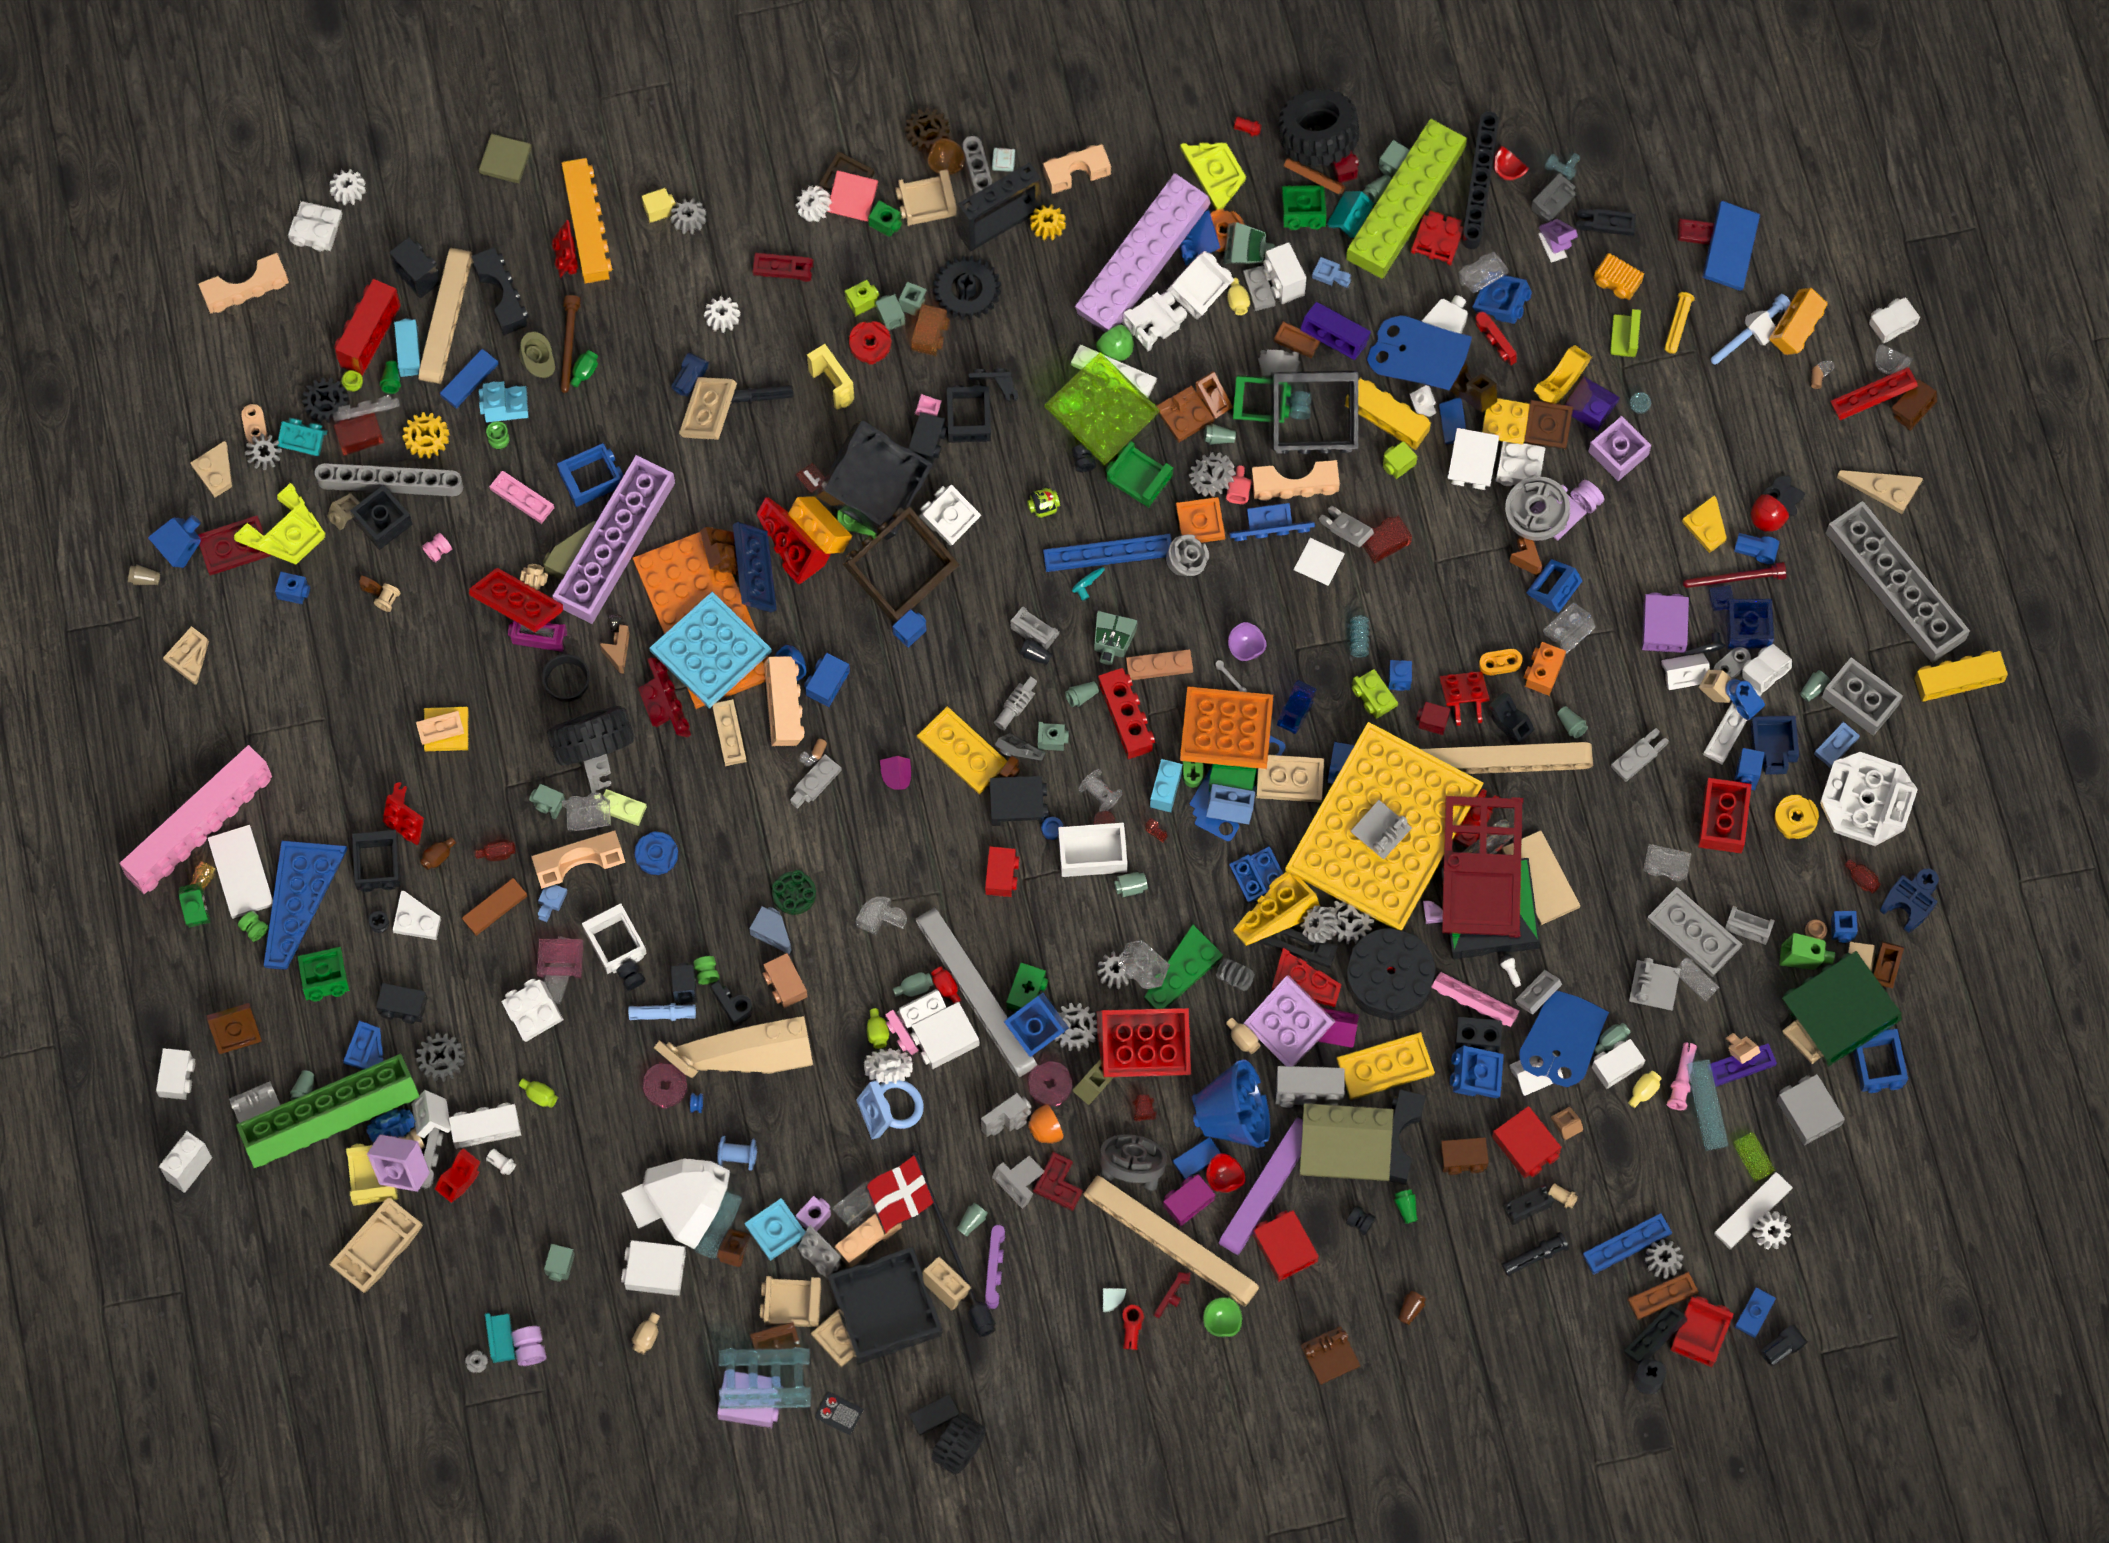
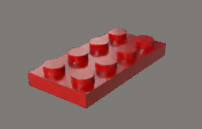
M499 568L494 569L469 588V595L535 633L563 612V604Z

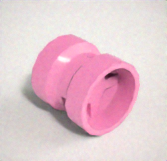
M440 533L435 535L431 542H427L422 546L433 562H437L443 553H448L452 550L449 542Z

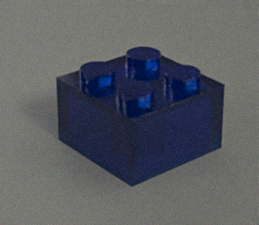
M1729 599L1726 606L1728 649L1737 647L1764 648L1772 645L1774 641L1772 599Z

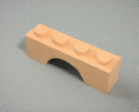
M276 253L258 260L255 274L244 283L230 284L217 276L199 283V287L211 314L213 312H221L226 307L234 304H242L246 299L262 296L269 290L280 289L289 282L279 256Z
M1337 460L1315 462L1311 473L1297 480L1281 476L1274 466L1253 467L1251 474L1254 499L1262 501L1270 500L1274 497L1288 499L1297 495L1310 497L1314 494L1332 495L1335 492H1339L1340 483Z
M615 831L531 856L541 889L563 882L565 874L579 864L594 863L606 869L625 863Z

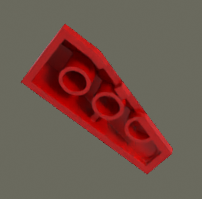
M766 497L757 512V516L764 530L768 532V536H771L775 544L774 550L776 554H780L784 562L782 564L784 570L797 584H801L825 566L831 553L825 554L789 516L788 511L769 497Z

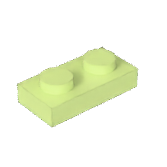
M606 789L598 806V811L639 826L647 806L642 802Z

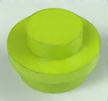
M357 371L346 372L341 380L343 387L348 391H357L363 384V378Z

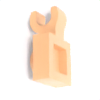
M1732 1033L1726 1037V1040L1731 1043L1729 1046L1731 1055L1742 1064L1760 1053L1758 1045L1747 1036L1739 1039L1736 1034Z

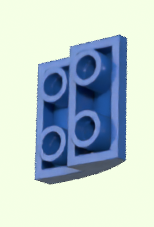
M1270 846L1252 856L1248 854L1229 864L1248 903L1258 900L1261 895L1264 896L1269 891L1270 884L1284 874Z

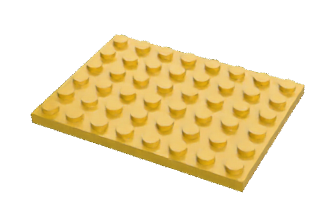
M1368 722L1286 866L1285 871L1393 929L1402 931L1444 856L1446 796L1477 797L1483 782ZM1378 800L1399 817L1403 815L1408 820L1407 824L1412 827L1384 860L1350 832ZM1453 806V825L1461 826L1471 807Z

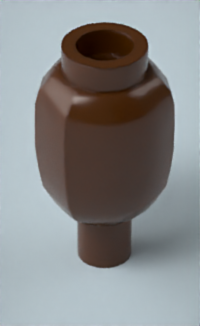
M450 837L445 842H435L422 853V859L420 860L422 866L429 870L441 865L449 857L450 848L456 844L455 840Z

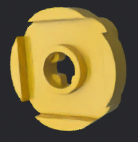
M1791 795L1785 797L1779 803L1775 810L1774 820L1778 830L1786 838L1800 839L1807 837L1815 830L1819 813L1816 805L1810 799L1807 800L1800 795ZM1793 812H1796L1797 815H1802L1800 821H1795L1791 818Z

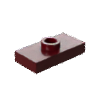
M1679 219L1678 241L1710 245L1715 223Z

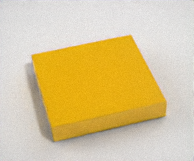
M468 707L424 708V720L458 711L464 734L424 744L425 751L468 750Z

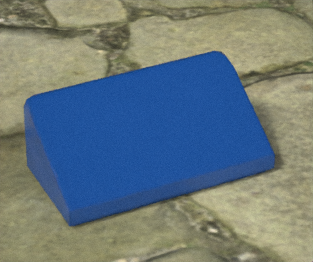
M1461 398L1439 404L1445 444L1455 443L1457 428L1466 430Z

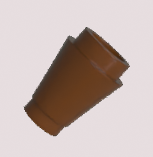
M1411 1290L1405 1296L1398 1320L1410 1325L1425 1307L1426 1298Z

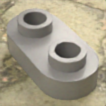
M1742 647L1734 648L1716 663L1713 670L1726 668L1728 670L1726 674L1734 679L1742 672L1744 664L1751 660L1750 653ZM1742 655L1744 659L1739 660L1736 656Z

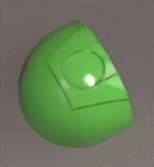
M1118 325L1104 333L1098 340L1096 347L1101 354L1117 361H1123L1133 351V337L1125 325Z
M1217 1298L1213 1300L1204 1311L1205 1328L1208 1332L1218 1337H1228L1237 1334L1242 1324V1315L1237 1303L1230 1298Z

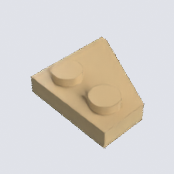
M225 441L191 462V466L214 498L232 487L228 446Z
M191 626L163 659L196 685L209 641Z

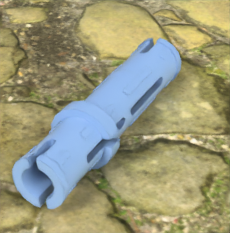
M671 1003V1005L629 1006V1020L671 1019V1021H676V1019L681 1018L696 1019L695 1004L676 1005Z

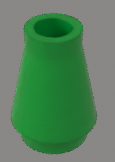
M395 361L385 363V369L380 381L381 389L385 393H397L401 387L398 363Z
M1412 1189L1396 1193L1394 1201L1405 1224L1418 1221L1416 1196L1413 1194Z

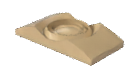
M388 1197L330 1263V1266L365 1293L383 1276L393 1260L408 1247L423 1224Z

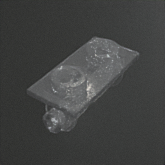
M1686 957L1673 972L1706 1002L1720 987L1695 965L1692 959Z

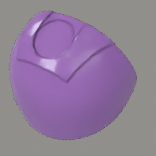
M1243 622L1237 625L1229 635V649L1233 656L1241 661L1255 659L1265 651L1266 640L1260 629L1251 623Z

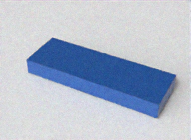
M481 349L442 390L440 396L457 409L498 365V361Z

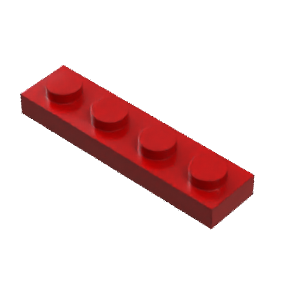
M1909 367L1836 398L1831 401V405L1839 420H1842L1918 387L1917 381Z

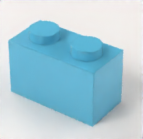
M1161 759L1151 795V808L1167 812L1172 811L1183 764Z

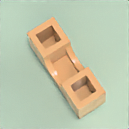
M1092 145L1083 151L1070 152L1065 157L1059 159L1052 158L1043 163V173L1051 193L1071 188L1072 178L1070 174L1074 170H1084L1088 173L1091 181L1111 175V165L1103 145Z
M875 1213L835 1246V1251L841 1256V1260L847 1267L852 1268L867 1256V1252L880 1240L885 1242L901 1229L902 1225L900 1223L894 1226L884 1235Z

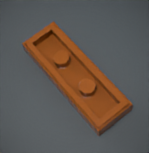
M1292 158L1287 159L1284 164L1285 167L1337 194H1343L1346 188L1345 185L1301 164L1299 161L1296 162Z
M512 878L462 917V921L477 936L526 898L527 893Z
M1689 1272L1628 1298V1302L1636 1319L1639 1320L1669 1305L1698 1294V1290Z

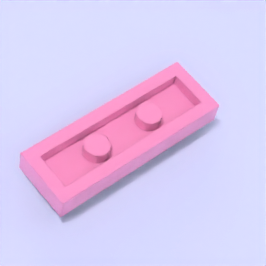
M504 471L490 485L491 491L541 524L554 509V504Z

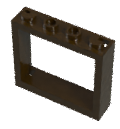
M900 507L892 514L893 519L889 523L883 522L876 529L878 533L873 537L869 535L861 542L862 547L858 551L855 549L845 557L847 561L843 564L892 622H898L959 566L958 562L910 507L904 509ZM905 518L944 565L897 608L893 609L857 568L855 563Z

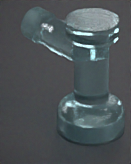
M1552 153L1544 168L1547 170L1556 169L1566 175L1567 179L1571 181L1577 171L1574 167L1576 162L1579 161L1580 156L1573 154L1567 164L1564 165L1558 161V156Z

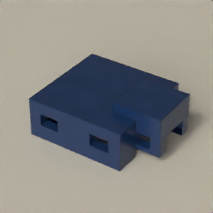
M1796 716L1752 717L1750 724L1752 749L1764 752L1765 775L1787 774L1788 762H1797L1799 757Z

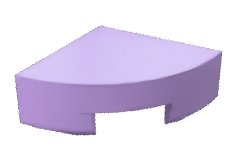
M1423 901L1426 924L1442 922L1443 909L1434 904V902Z

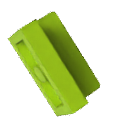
M1632 309L1631 316L1614 315L1611 355L1636 357L1641 310Z

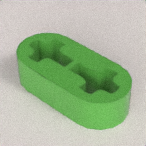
M1183 761V779L1187 786L1194 788L1202 783L1203 763L1195 762V764H1191V762ZM1191 769H1195V775L1199 776L1196 777V781H1191V777H1187L1191 775Z

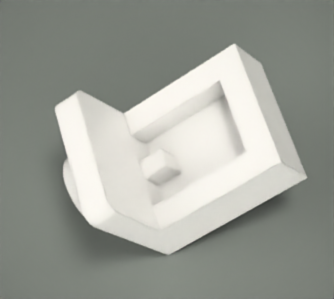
M1425 385L1410 394L1418 414L1430 417L1436 413L1434 408L1435 400L1429 386Z

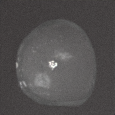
M1879 345L1876 351L1875 363L1879 371L1891 375L1909 367L1914 359L1889 347Z

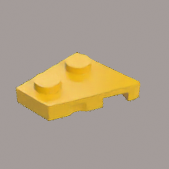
M1715 496L1682 520V523L1709 553L1727 539Z

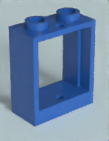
M604 443L557 463L559 474L576 507L616 490L623 478L620 467H615L613 463L615 458L611 449L607 450ZM603 458L613 479L581 493L571 472Z
M1898 1029L1886 1030L1853 1051L1862 1092L1877 1093L1883 1088L1897 1090L1903 1088V1085L1906 1084L1908 1076ZM1892 1044L1899 1075L1869 1079L1862 1048Z

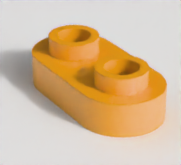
M1515 649L1488 652L1480 658L1479 668L1482 673L1490 676L1515 672L1521 667L1522 655ZM1511 659L1515 663L1509 664L1507 661ZM1492 663L1494 667L1488 668L1486 664Z

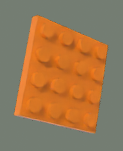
M1187 687L1180 761L1267 769L1273 695Z

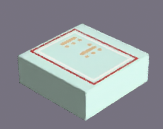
M994 148L993 170L1013 171L1015 149Z

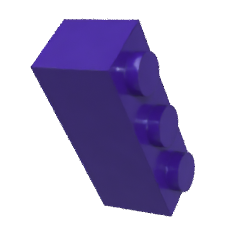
M1318 302L1305 315L1300 329L1302 332L1353 360H1356L1366 347L1371 331Z

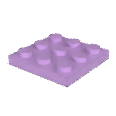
M1286 976L1243 1024L1248 1026L1285 1066L1294 1067L1336 1021L1290 976Z

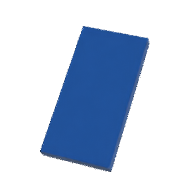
M1724 201L1719 203L1702 278L1739 291L1744 288L1760 214Z

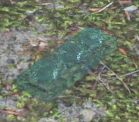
M725 1192L718 1212L698 1243L695 1252L715 1260L717 1259L718 1250L732 1225L742 1202V1197Z

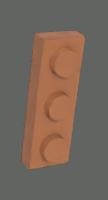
M1190 650L1126 658L1127 670L1131 680L1193 673Z

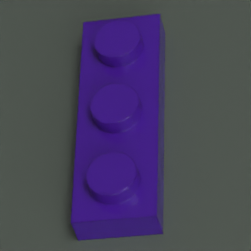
M1769 1043L1760 1046V1053L1743 1064L1731 1056L1707 1065L1706 1068L1714 1087L1776 1066L1777 1062Z

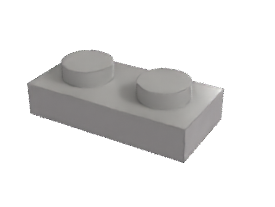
M1264 266L1243 271L1255 311L1275 306L1269 281H1267L1263 273Z
M1544 970L1515 1001L1518 1006L1533 1015L1562 983L1559 978Z

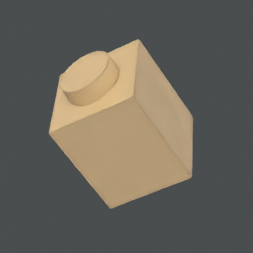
M1708 670L1699 688L1714 702L1729 703L1731 699L1726 694L1725 687L1732 678L1723 670Z

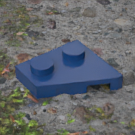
M359 1021L343 1063L364 1070L383 1062L380 1028Z

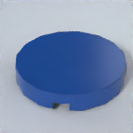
M651 832L645 837L640 838L635 846L637 865L644 872L652 875H661L670 871L678 860V848L672 837L663 832Z

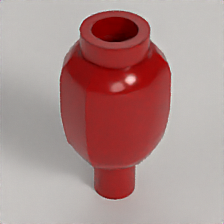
M942 966L931 972L933 976L932 982L940 994L950 998L953 1004L960 1002L961 998L957 994L958 985L951 973L943 969Z

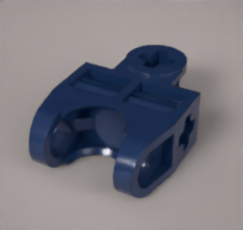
M1923 869L1912 881L1902 875L1890 890L1880 912L1885 915L1889 910L1892 911L1895 908L1904 909L1909 917L1904 930L1907 933L1912 932L1924 922L1937 905L1938 901L1931 897L1939 881L1937 873L1932 869ZM1929 880L1930 883L1926 885L1923 883V881Z

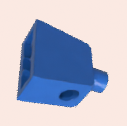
M193 515L186 521L182 518H172L150 535L148 539L173 567L184 568L201 542V538L195 532V529L201 522Z

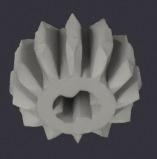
M684 198L683 204L676 202V208L671 210V222L675 224V229H682L683 234L687 230H690L691 234L694 233V229L701 230V224L706 222V211L702 209V204L700 202L695 204L693 198L690 202H687Z
M260 434V441L253 436L251 439L254 444H246L248 448L252 449L245 451V455H252L248 463H252L255 460V469L259 467L260 463H262L263 470L267 469V463L273 468L275 466L273 460H280V457L275 455V453L282 452V449L274 448L279 442L270 443L272 440L271 435L265 440L264 434ZM266 447V452L269 453L268 456L264 455L261 457V452L258 451V448Z
M1314 906L1313 910L1307 909L1308 915L1302 917L1305 923L1300 925L1305 929L1302 934L1314 943H1325L1326 939L1332 940L1331 934L1337 933L1334 928L1339 924L1335 920L1337 915L1325 906Z
M1113 951L1111 952V958L1104 955V962L1098 963L1100 969L1097 971V975L1102 976L1101 983L1108 982L1109 989L1113 984H1116V988L1119 990L1121 983L1127 986L1129 984L1128 979H1133L1134 977L1132 973L1134 965L1130 964L1131 958L1124 959L1123 952L1119 954V957H1116V953ZM1113 968H1118L1119 973H1114Z
M1664 1240L1660 1241V1246L1653 1242L1651 1245L1652 1249H1647L1646 1251L1648 1257L1645 1258V1263L1650 1264L1648 1271L1655 1269L1656 1277L1659 1276L1660 1272L1663 1273L1664 1278L1668 1277V1272L1673 1276L1676 1275V1269H1681L1682 1267L1679 1261L1683 1260V1255L1677 1254L1680 1251V1247L1673 1249V1241H1670L1668 1246L1665 1245ZM1661 1255H1665V1259L1668 1258L1666 1263L1662 1262L1663 1259L1660 1260Z

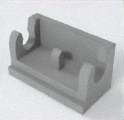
M1022 607L1011 620L1012 630L1026 639L1035 640L1046 650L1059 635V631L1056 628H1051L1029 613L1025 607Z
M607 754L584 761L592 794L596 793V790L607 788L611 785V781L604 783L600 781V777L611 774Z
M1733 906L1725 929L1728 932L1766 945L1775 920L1770 919L1768 921L1740 911L1736 906Z

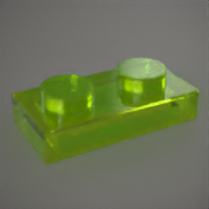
M1754 1132L1733 1142L1754 1182L1775 1172Z

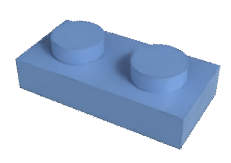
M1843 722L1815 751L1814 755L1831 768L1834 761L1839 760L1859 739L1860 735Z

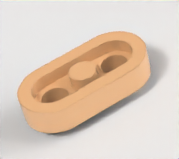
M255 404L247 405L242 410V420L248 443L254 444L251 439L253 436L260 441V434H264V438L267 440L268 435L262 409ZM250 412L256 413L254 416H249ZM254 431H259L258 435H253L252 433Z

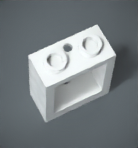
M621 904L582 923L583 930L607 974L611 972L617 973V968L631 960L638 962L646 955L645 946ZM622 920L637 948L608 962L593 934Z

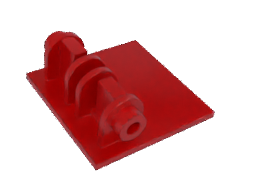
M566 220L552 240V248L556 253L555 266L559 271V277H562L565 271H568L569 274H575L578 269L569 220Z

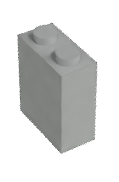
M1810 1075L1805 1076L1798 1081V1085L1794 1087L1789 1085L1783 1088L1777 1098L1779 1106L1803 1145L1842 1126L1845 1120L1818 1075L1813 1077Z

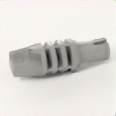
M1030 676L1024 685L1021 683L1017 685L1004 703V710L994 721L998 728L1005 730L1012 719L1022 713L1035 695L1032 689L1035 687L1037 680Z

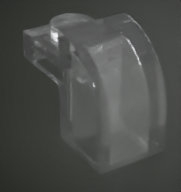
M875 897L868 900L861 908L856 918V927L877 935L883 921H887L904 929L907 923V915L898 907L890 908L891 898Z

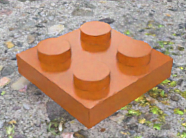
M1218 497L1176 503L1181 536L1194 535V538L1201 543L1225 540Z

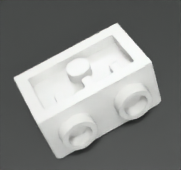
M936 989L900 1007L897 1014L903 1024L909 1028L940 1012L946 1006L940 992Z

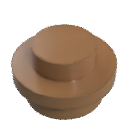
M1811 920L1805 927L1806 936L1822 940L1827 934V927L1820 920Z

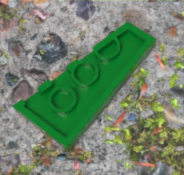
M1192 925L1144 996V1000L1153 1009H1166L1223 958V954Z

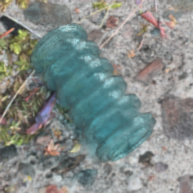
M1354 616L1350 619L1352 623L1350 625L1352 630L1350 632L1352 636L1350 638L1352 642L1350 644L1352 649L1350 654L1354 657H1365L1370 654L1368 650L1370 647L1368 643L1369 637H1367L1369 636V618L1366 616Z

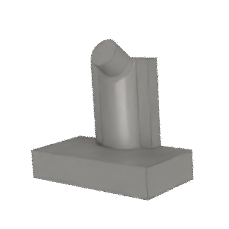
M1028 1156L1011 1170L1004 1163H1001L997 1166L992 1178L1021 1208H1024L1029 1204L1033 1195L1027 1186L1041 1176L1044 1170L1039 1163Z

